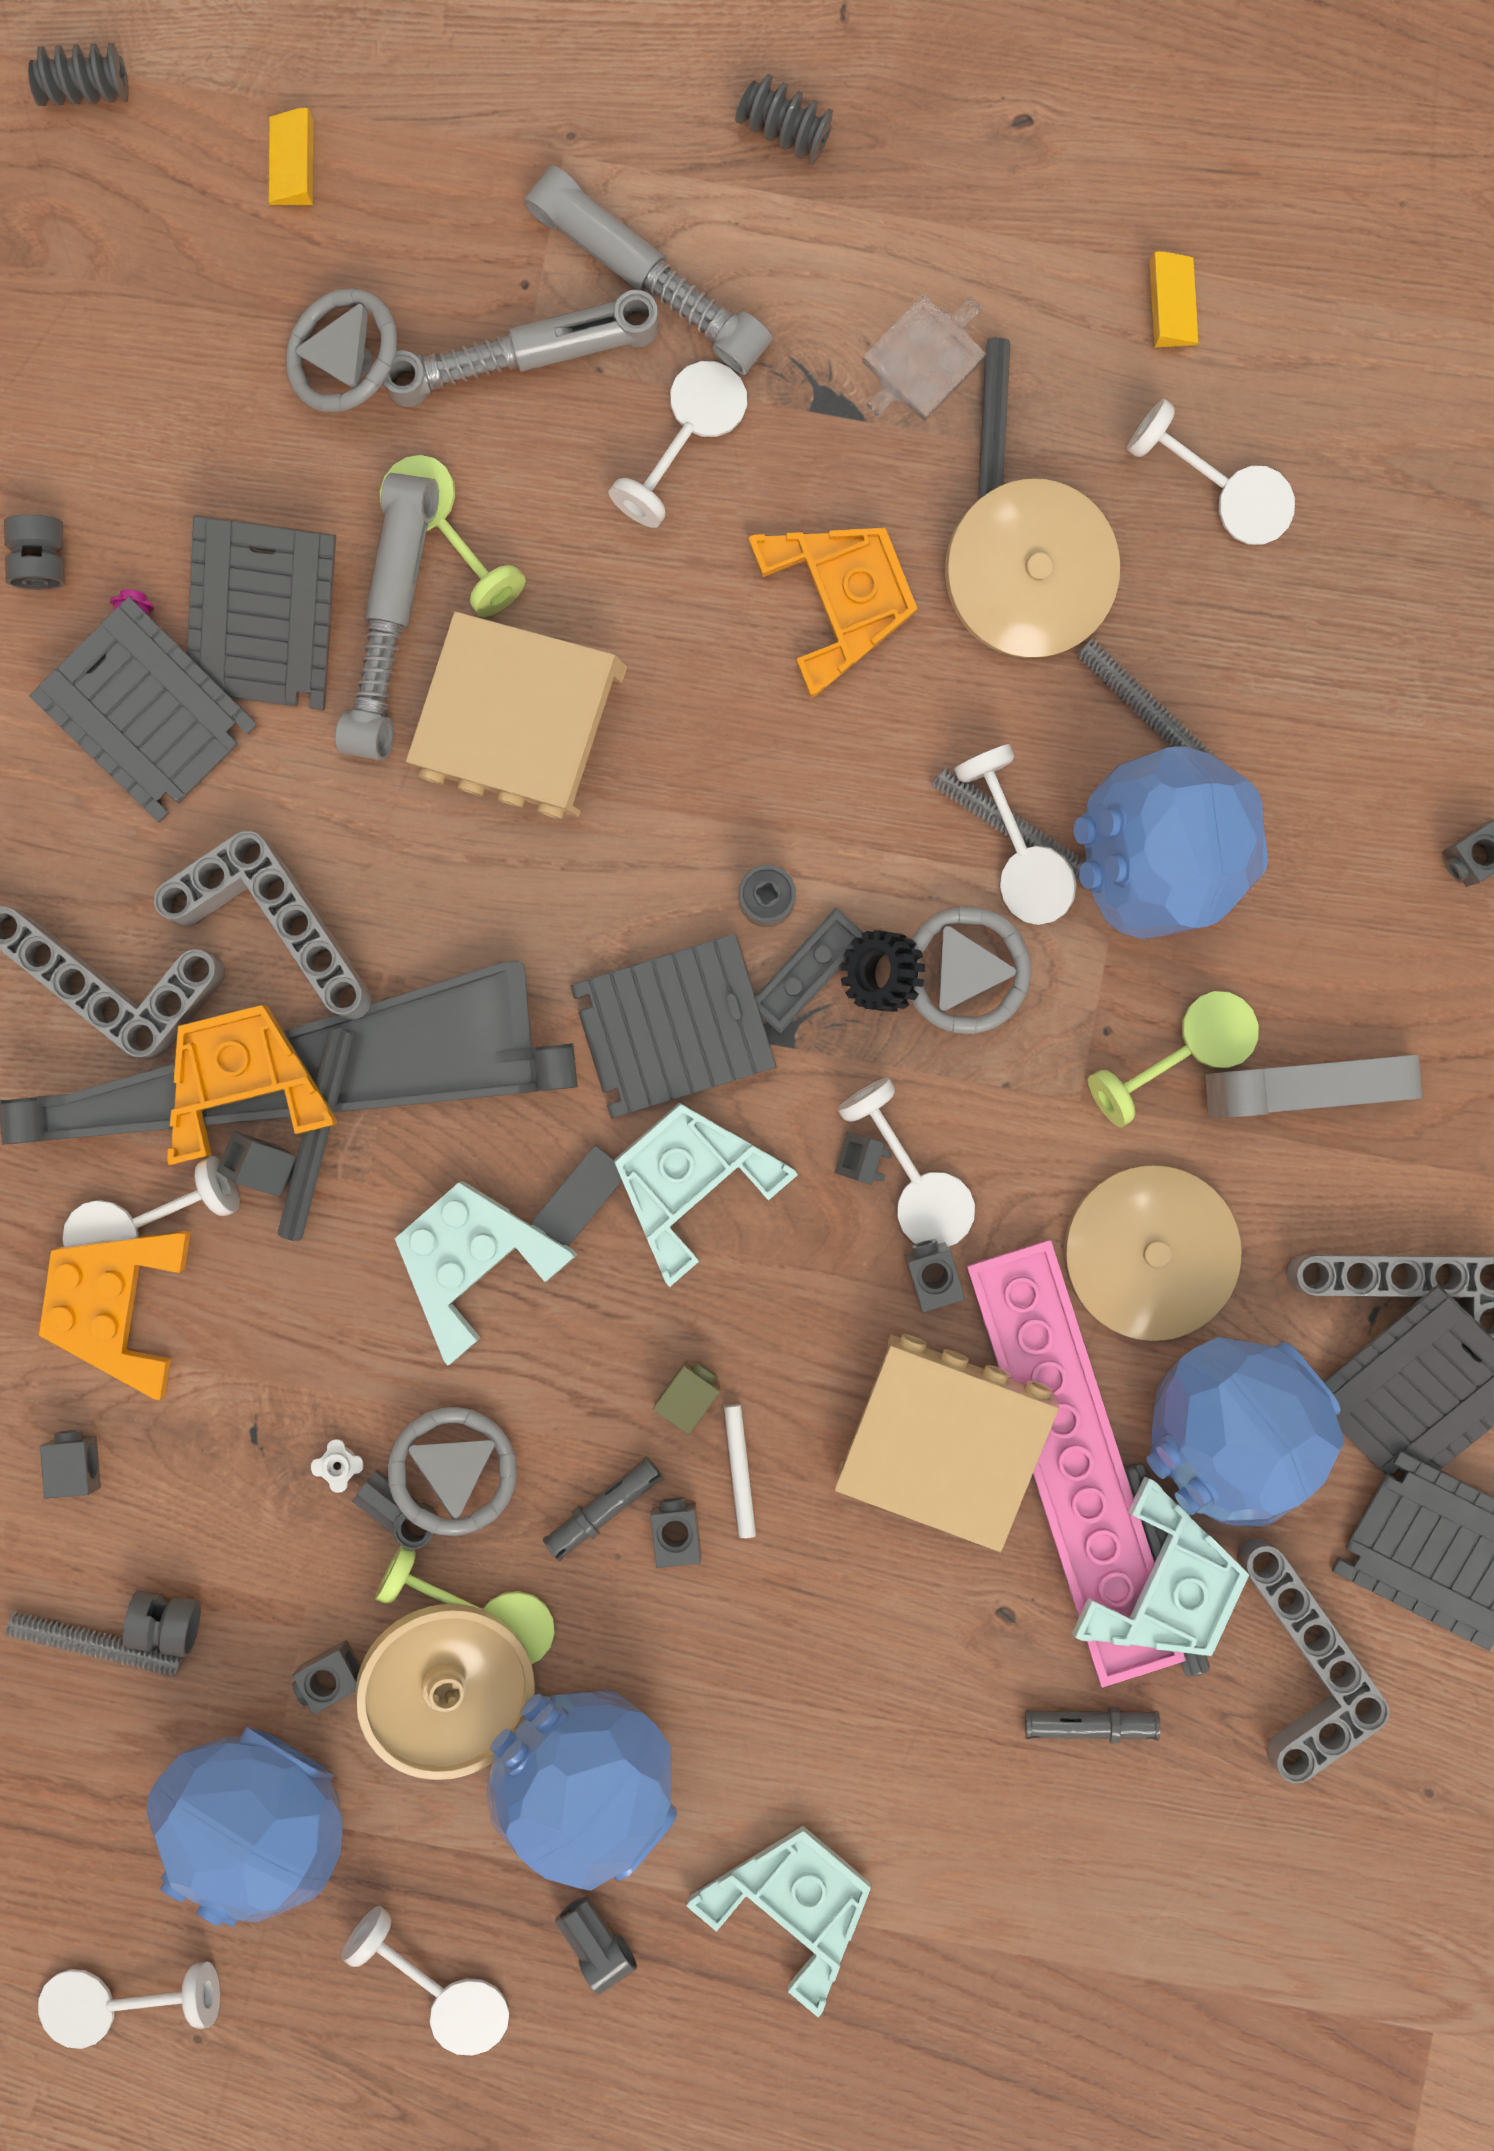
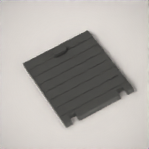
M194 515L187 654L230 697L297 707L299 692L310 694V709L324 710L326 704L336 534Z
M130 597L118 606L29 695L38 706L158 822L169 814L168 810L158 802L166 793L174 801L180 803L238 745L237 741L227 733L235 724L247 734L258 725Z
M735 933L570 985L574 999L586 995L590 996L593 1007L582 1009L578 1013L603 1093L610 1092L618 1088L621 1101L607 1105L611 1119L777 1068Z
M1439 1284L1323 1381L1340 1405L1341 1411L1336 1417L1341 1431L1385 1474L1392 1475L1399 1468L1405 1472V1469L1393 1463L1400 1450L1437 1469H1442L1473 1442L1488 1432L1490 1428L1494 1427V1338ZM1462 1343H1463L1474 1355H1476V1356L1479 1357L1480 1359H1477L1476 1357H1474V1356L1462 1345Z
M1400 1450L1393 1463L1405 1469V1472L1400 1480L1392 1475H1385L1345 1545L1346 1549L1357 1554L1352 1564L1338 1558L1332 1571L1490 1651L1494 1644V1497Z

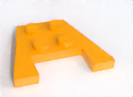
M886 528L831 530L829 533L817 534L794 532L780 536L757 534L748 537L749 545L762 578L798 563H806L837 643L796 659L810 698L821 693L917 612L918 608Z
M260 1005L178 1026L173 1083H176L175 1106L171 1110L170 1126H173L171 1148H168L167 1154L168 1165L212 1156L202 1114L203 1110L285 1090L295 1134L338 1124L334 1113L267 1005Z
M183 1230L169 1234L138 1236L132 1239L71 1245L51 1250L39 1336L152 1399L161 1400L164 1398L171 1358L127 1349L139 1267L146 1266L177 1273L184 1271L191 1231Z

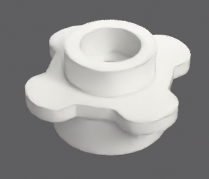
M339 1439L330 1441L327 1444V1451L324 1455L313 1460L311 1463L313 1475L317 1477L322 1476L330 1484V1489L336 1493L345 1491L348 1487L349 1479L354 1474L360 1473L364 1468L362 1457L355 1455ZM335 1462H339L341 1464L340 1470H336L333 1465Z

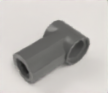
M378 1469L352 1500L353 1503L392 1532L397 1542L407 1549L416 1550L422 1548L435 1535V1533L427 1531L426 1534L418 1536L412 1534L407 1529V1517L400 1511L392 1497L388 1486V1477ZM412 1497L420 1508L437 1515L432 1506L420 1503Z
M588 1896L578 1898L556 1916L555 1923L579 1957V1966L582 1974L596 1994L600 1995L637 1969L636 1960L627 1943L620 1935L612 1934Z

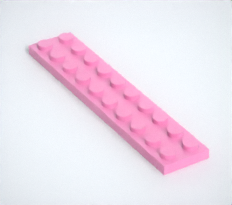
M1050 1239L966 1265L997 1366L1007 1371L1011 1375L1010 1379L1024 1384L1028 1380H1033L1052 1389L1051 1394L1056 1395L1059 1410L1032 1475L1077 1616L1079 1618L1087 1599L1090 1598L1130 1617L1155 1563L1141 1519L1128 1513L1134 1497ZM1094 1640L1092 1642L1086 1641L1099 1684L1102 1688L1186 1661L1182 1652L1156 1650L1152 1647L1136 1645H1114L1110 1642Z

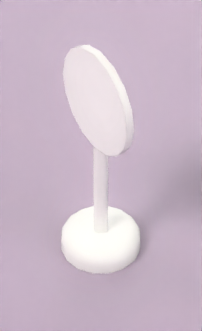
M699 361L686 366L676 376L670 390V407L676 420L683 427L644 484L629 478H620L615 481L608 491L614 504L638 523L650 528H657L665 518L664 504L653 492V489L691 433L701 437H718L731 432L742 421L747 408V391L741 378L726 365L716 361Z
M1165 398L1161 399L1141 422L1130 439L1126 450L1136 457H1142L1159 441L1223 488L1219 496V515L1224 528L1234 539L1247 545H1263L1278 539L1289 528L1295 513V497L1290 483L1280 472L1267 466H1249L1235 472L1228 479L1165 432L1174 417L1175 408Z
M1006 744L969 759L955 767L954 772L961 782H971L985 777L1017 853L1008 860L1002 871L1000 888L1003 901L1011 913L1024 922L1037 925L1054 922L1067 913L1075 899L1077 884L1074 871L1066 858L1054 849L1042 846L1026 847L995 775V771L1009 765L1014 759L1011 745Z
M889 1077L880 1079L849 1097L838 1107L837 1111L844 1120L849 1122L859 1120L870 1114L910 1178L911 1182L904 1187L897 1204V1218L902 1231L915 1244L931 1239H936L938 1244L946 1242L948 1247L957 1244L968 1234L974 1221L975 1203L971 1192L959 1178L946 1172L919 1174L879 1109L895 1093V1086Z
M209 1156L202 1159L195 1167L194 1177L197 1190L138 1217L132 1218L127 1210L114 1202L96 1200L82 1204L70 1214L64 1225L63 1244L64 1246L136 1238L139 1236L138 1228L200 1200H203L209 1210L216 1215H230L235 1213L240 1205L236 1183L218 1173L217 1168L221 1160L216 1156Z
M376 1906L363 1917L343 1948L341 1954L342 1961L351 1967H359L377 1952L434 1995L436 1999L431 2007L430 2026L434 2038L443 2048L457 2055L473 2056L488 2051L500 2042L508 2027L509 2009L504 1995L496 1986L482 1979L466 1978L453 1982L446 1988L441 1987L383 1942L389 1932L392 1921L390 1913L382 1906Z
M208 1961L199 1962L192 1965L185 1974L182 1992L113 2000L110 1989L98 1976L87 1970L69 1969L57 1973L44 1985L38 1999V2015L43 2029L54 2041L67 2048L78 2049L95 2045L109 2032L114 2020V2011L182 2004L184 2016L189 2025L197 2029L209 2028L216 2021L220 2007L219 1979L212 1963Z

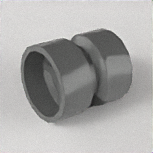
M31 514L5 518L4 546L11 550V553L5 557V582L13 587L36 590L54 589L64 586V559L57 555V552L64 547L63 522L54 517Z
M761 865L751 869L743 877L739 886V906L743 915L751 923L760 927L776 926L783 923L790 916L796 900V888L792 878L785 870L774 865Z
M136 1590L129 1603L125 1617L123 1646L142 1651H151L155 1646H159L161 1654L187 1658L192 1651L198 1632L201 1615L200 1600L174 1596L169 1602H166L163 1594Z

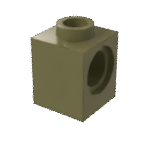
M684 1362L654 1404L653 1410L689 1435L720 1392V1386L715 1383L718 1376L699 1362H696L693 1367Z

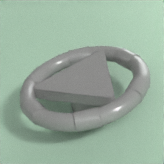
M358 288L337 289L322 296L301 314L291 331L287 345L286 374L293 392L302 402L313 409L326 413L343 412L365 402L381 388L392 369L397 349L396 324L388 306L373 293ZM355 306L309 339L317 322L327 313L336 308ZM369 311L372 313L381 333L380 351L373 365L372 354L365 347ZM302 358L348 385L352 390L346 393L326 395L316 392L309 385L302 368ZM366 375L365 379L361 382V378Z
M959 906L946 909L930 917L919 926L912 940L917 944L913 949L921 950L923 954L934 935L942 930L939 1009L931 1002L924 986L914 987V990L919 993L915 1000H911L915 1009L933 1025L953 1033H982L1003 1024L1016 1013L1026 997L1030 984V956L1019 931L1002 916L981 907ZM956 923L981 924L994 930L1003 938L1014 959L1015 968L950 927V925ZM1014 976L1013 985L1000 1005L993 1011L979 1017L952 1016L943 1012Z
M460 1407L432 1410L409 1423L396 1439L387 1464L388 1486L400 1511L414 1525L433 1534L446 1536L469 1534L481 1530L497 1519L508 1505L517 1480L516 1455L507 1435L491 1418L472 1409ZM447 1423L464 1424L484 1434L489 1439L485 1441L412 1446L416 1439L436 1426ZM495 1447L499 1455L500 1482L498 1489L489 1503L470 1516L459 1519ZM407 1454L410 1455L452 1519H443L420 1508L412 1499L406 1487L405 1460Z

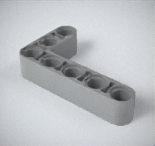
M242 831L235 834L164 882L156 890L154 895L156 911L162 917L175 924L191 926L246 889H249L324 1005L331 1012L346 1019H358L368 1012L371 1005V995L367 986L276 849L259 834L252 831ZM259 845V858L253 863L246 864L244 861L246 851L251 846ZM222 869L224 872L222 883L218 887L210 889L208 885L210 875L214 871ZM283 880V893L278 898L269 900L268 889L270 885L275 881ZM181 894H186V907L181 912L174 913L172 910L174 899ZM307 916V929L302 934L293 936L291 932L293 921L297 917ZM330 951L332 955L331 965L325 971L317 972L315 969L316 957L322 952ZM347 987H354L356 991L354 1003L347 1008H341L338 1003L340 992Z
M0 906V950L118 1047L133 1057L156 1058L161 1056L177 1038L178 1026L188 1024L224 979L225 968L218 956L203 950L192 949L183 953L139 1005L32 916L21 910ZM13 917L17 923V930L11 938L6 939L2 931L3 924L8 918ZM47 944L51 951V958L45 966L40 967L36 960V953L42 945ZM205 959L209 965V974L203 981L196 982L192 976V967L198 960ZM81 972L85 978V986L80 993L74 994L69 986L70 979L75 973ZM177 993L181 999V1008L178 1013L169 1016L165 1011L164 1002L170 994ZM114 999L118 1003L119 1014L115 1020L108 1022L104 1018L103 1008L109 1000ZM147 1026L152 1031L153 1042L149 1048L142 1050L137 1044V1034L143 1027Z
M1419 1055L1205 1074L1209 1118L1266 1115L1270 1112L1423 1098Z
M1305 1253L1294 1257L1287 1267V1278L1291 1286L1300 1292L1310 1295L1423 1297L1437 1285L1436 1271L1440 1266L1446 1264L1450 1269L1451 1276L1448 1283L1442 1286V1288L1451 1297H1460V1306L1479 1324L1480 1316L1485 1310L1491 1309L1494 1314V1279L1487 1287H1484L1480 1282V1272L1483 1267L1491 1265L1494 1270V1257ZM1310 1263H1316L1320 1270L1319 1279L1315 1284L1307 1286L1303 1281V1270ZM1359 1263L1363 1268V1279L1356 1286H1351L1347 1280V1272L1352 1265ZM1398 1264H1403L1407 1270V1278L1403 1284L1396 1287L1391 1279L1392 1270ZM1494 1323L1491 1326V1328L1486 1330L1493 1338ZM1462 1343V1345H1463L1474 1357H1476L1477 1359H1480L1479 1357H1477L1476 1355H1474V1354Z
M1251 1538L1240 1546L1237 1554L1239 1565L1249 1574L1248 1580L1330 1695L1327 1699L1278 1732L1269 1741L1267 1747V1756L1279 1774L1289 1782L1303 1783L1380 1730L1389 1718V1706L1285 1556L1267 1540ZM1269 1552L1271 1555L1269 1566L1262 1571H1254V1558L1259 1553ZM1288 1588H1294L1296 1590L1294 1602L1287 1607H1280L1278 1605L1280 1594ZM1320 1625V1637L1312 1643H1305V1631L1310 1626ZM1339 1661H1346L1345 1673L1337 1679H1331V1667ZM1364 1698H1371L1372 1705L1367 1713L1356 1715L1355 1708L1357 1703ZM1329 1723H1335V1734L1327 1740H1320V1730ZM1292 1749L1300 1750V1757L1296 1763L1283 1765L1284 1755Z

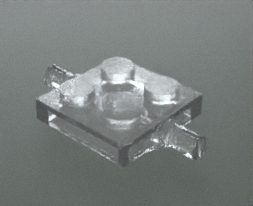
M923 294L863 356L862 363L880 379L883 386L872 400L866 404L871 412L874 410L876 417H880L895 400H898L908 405L925 422L985 360L986 353L970 339L965 328L982 311L978 302L974 305L975 299L969 297L951 315L939 309Z

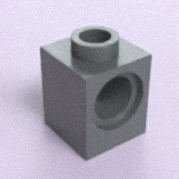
M1494 819L1483 823L1442 851L1448 859L1445 861L1449 873L1456 881H1463L1466 887L1480 883L1494 874ZM1474 844L1482 846L1486 852L1487 858L1484 865H1479L1472 857V847Z
M233 1131L217 1172L234 1183L280 1197L284 1186L292 1178L294 1162L297 1156L278 1145Z
M936 1239L926 1240L913 1245V1252L904 1254L917 1302L922 1312L965 1300L953 1256L946 1242L938 1244ZM931 1263H939L944 1266V1273L936 1282L922 1280L924 1268Z
M82 1430L61 1431L54 1433L55 1439L40 1445L44 1499L85 1496L101 1488L97 1436L82 1437Z
M682 1497L659 1501L660 1507H652L651 1511L656 1568L700 1564L701 1547L696 1503L686 1504V1499ZM671 1521H680L687 1527L688 1534L684 1539L674 1541L665 1535L664 1526Z
M345 1640L303 1663L292 1675L295 1680L292 1683V1687L298 1701L303 1706L308 1705L313 1715L355 1692L357 1676L361 1665L348 1641ZM326 1670L331 1672L336 1679V1686L333 1688L322 1686L317 1680V1671Z

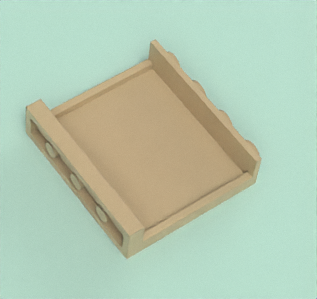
M454 611L406 762L420 770L419 778L435 784L443 785L446 778L459 782L457 787L459 790L482 797L484 790L497 793L498 801L514 807L522 808L524 801L538 805L537 812L548 817L562 820L564 813L579 817L581 811L573 806L575 796L612 682H623L627 666L614 654Z
M890 1334L887 1352L846 1458L844 1462L841 1461L835 1476L834 1491L1002 1552L1059 1410L1056 1395L1051 1394L1052 1389L1040 1382L1028 1380L1024 1384L1010 1379L1011 1375L999 1367L986 1365L983 1369L968 1363L969 1359L956 1351L944 1349L943 1353L929 1349L926 1347L927 1343L913 1335L902 1334L900 1338Z

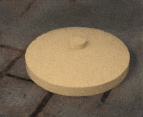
M1047 479L1013 481L985 494L966 511L958 522L947 548L945 560L946 587L952 607L962 624L976 639L987 647L999 653L1019 658H1041L1059 654L1087 639L1100 626L1109 613L1115 600L1120 580V555L1117 541L1104 514L1088 497L1066 484Z
M1144 1165L1118 1171L1097 1183L1081 1199L1074 1210L1065 1236L1064 1260L1070 1285L1082 1306L1097 1321L1121 1335L1140 1340L1160 1341L1174 1339L1187 1335L1208 1323L1219 1313L1230 1298L1236 1286L1241 1267L1242 1251L1239 1230L1227 1204L1203 1180L1186 1171L1167 1166Z
M462 1604L429 1606L414 1611L394 1622L375 1640L365 1655L359 1669L355 1688V1702L360 1727L365 1739L374 1752L396 1770L417 1778L430 1780L463 1777L492 1764L494 1761V1753L490 1750L492 1742L505 1729H510L512 1732L515 1731L525 1719L521 1715L524 1705L535 1695L532 1665L525 1647L516 1633L497 1616L485 1610Z

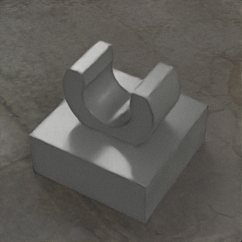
M847 1131L834 1173L872 1185L873 1180L883 1181L886 1176L876 1172L880 1156L891 1159L892 1153L888 1149L883 1148L884 1142Z

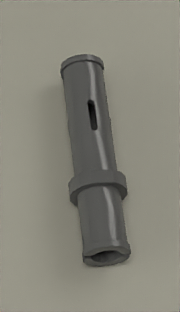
M646 1456L642 1462L618 1481L614 1482L584 1508L581 1506L576 1507L572 1511L573 1516L543 1538L544 1544L558 1561H561L565 1555L588 1537L594 1539L600 1534L599 1528L623 1509L627 1508L656 1483L661 1482L664 1479L662 1474Z
M1109 1707L1108 1712L1025 1710L1026 1739H1109L1110 1744H1119L1120 1739H1154V1741H1159L1160 1716L1158 1711L1119 1712L1118 1707Z

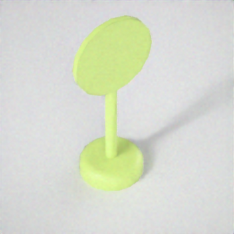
M424 455L406 457L394 464L384 476L380 488V503L382 486L389 473L435 479L439 488V505L435 518L432 522L428 523L427 531L437 526L481 579L471 592L470 604L472 609L479 617L485 618L493 616L509 606L523 590L526 582L525 576L517 567L512 565L500 566L488 572L446 521L445 518L451 512L455 500V484L448 469L435 458Z
M1213 991L1198 997L1188 1007L1182 1020V1037L1186 1045L1124 1084L1116 1075L1108 1070L1094 1072L1088 1077V1086L1095 1102L1111 1123L1123 1128L1135 1117V1106L1129 1093L1191 1054L1198 1062L1211 1068L1227 1069L1243 1063L1253 1053L1258 1041L1259 1024L1254 1011L1242 998L1230 992Z
M401 1545L391 1560L375 1596V1600L384 1604H390L396 1599L405 1584L445 1604H462L479 1608L410 1575L416 1553L415 1550L407 1549ZM521 1591L502 1593L491 1599L482 1609L497 1616L516 1633L525 1647L531 1665L541 1660L551 1648L555 1634L553 1616L547 1605L535 1595Z

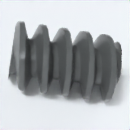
M108 43L106 57H102L97 44H91L88 58L84 57L78 44L73 45L72 57L68 59L61 45L55 46L54 59L49 58L44 46H38L37 59L30 60L28 63L29 85L38 106H46L49 99L54 105H63L66 98L71 104H81L83 98L89 104H96L101 96L107 103H115L118 94L124 102H128L129 92L125 65L114 43Z
M767 74L760 83L755 80L752 81L740 100L735 122L743 124L749 119V130L757 133L764 128V138L769 141L775 140L780 135L779 146L782 149L787 150L795 144V156L802 159L810 152L809 162L810 165H813L822 152L831 132L833 110L829 108L820 118L817 117L818 102L816 100H813L803 109L801 107L803 93L798 91L790 100L786 99L788 84L784 82L775 92L772 91L773 76Z

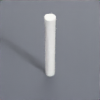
M741 1404L724 1406L738 1535L739 1538H751L756 1536L742 1409Z

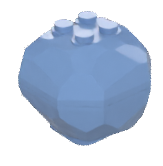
M1184 746L1168 747L1115 766L1093 790L1088 800L1087 812L1082 817L1077 818L1074 824L1075 839L1079 844L1085 846L1086 862L1081 865L1079 871L1082 886L1091 890L1094 900L1107 923L1122 934L1140 939L1172 935L1208 927L1219 922L1232 910L1258 879L1263 876L1268 864L1263 823V804L1259 791L1245 777L1213 755Z
M1217 1337L1192 1349L1180 1358L1160 1380L1154 1403L1151 1454L1147 1456V1462L1157 1476L1164 1479L1169 1475L1178 1485L1179 1491L1175 1493L1176 1500L1188 1514L1203 1513L1220 1523L1233 1526H1266L1276 1522L1298 1507L1326 1482L1345 1441L1336 1417L1340 1414V1405L1333 1393L1302 1355L1289 1343L1280 1342L1273 1347L1255 1342Z
M599 1690L551 1695L550 1697L536 1694L524 1705L521 1715L525 1719L515 1731L512 1732L510 1729L503 1730L491 1744L490 1750L494 1753V1761L487 1781V1797L491 1822L496 1831L519 1858L545 1879L590 1891L612 1878L616 1880L625 1879L640 1865L675 1821L677 1810L671 1804V1746L657 1725L617 1692Z
M246 1726L241 1736L224 1737L190 1748L179 1754L157 1779L148 1795L146 1813L165 1870L161 1876L164 1882L160 1890L177 1901L184 1902L187 1898L199 1904L200 1907L196 1913L216 1926H221L222 1922L235 1927L238 1920L258 1923L313 1900L324 1889L341 1854L342 1813L338 1793L332 1784L335 1774L279 1738L250 1726Z

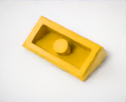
M297 108L270 116L269 204L313 205L314 119L309 108Z
M1156 251L1149 261L1154 348L1198 345L1194 258L1165 251Z

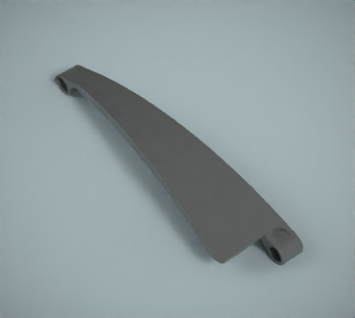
M520 961L498 963L370 1005L368 1012L358 1019H346L339 1015H334L283 1031L315 1083L329 1029L331 1027H340L353 1032L354 1036L334 1113L578 1087L573 1043L542 1047L531 1046L525 967ZM175 1064L71 1094L0 1100L2 1145L173 1129V1126H170L171 1110L175 1106L176 1083H173ZM285 1090L202 1111L205 1126L291 1117Z

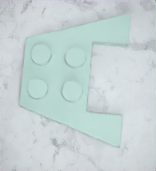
M680 1102L614 1159V1163L665 1283L669 1287L699 1262L696 1255L670 1226L736 1168L739 1167L768 1200L798 1175L789 1165Z
M464 1181L457 1183L395 1238L435 1341L447 1365L452 1364L481 1339L453 1305V1302L509 1253L517 1248L544 1282L550 1280L578 1255L572 1248L558 1243L547 1236L546 1232L540 1228L526 1223L510 1213L508 1208Z
M1144 1476L1128 1513L1168 1532L1155 1564L1130 1617L1088 1598L1071 1634L1081 1641L1092 1642L1094 1640L1110 1642L1114 1645H1136L1152 1647L1156 1650L1212 1656L1249 1574L1210 1535L1190 1518V1515L1175 1503L1155 1481Z
M801 1826L691 1894L686 1900V1906L717 1932L745 1897L751 1899L814 1953L790 1981L787 1988L788 1993L819 2017L826 2005V1998L831 1985L837 1977L847 1944L851 1941L871 1890V1884L807 1828Z

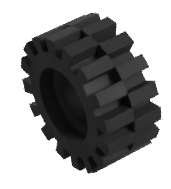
M880 930L861 933L863 938L855 937L851 941L855 950L846 948L844 956L850 958L849 963H841L840 971H847L848 973L847 977L841 978L842 986L851 987L845 992L848 998L855 999V1005L865 1007V1009L887 1012L898 1011V1008L905 1009L909 1006L907 999L915 1000L919 995L914 990V987H923L924 979L918 978V972H926L925 964L917 963V960L923 957L921 950L913 949L917 944L912 939H907L906 935ZM883 955H887L890 961V976L886 984L880 988L876 982L875 970L879 959Z

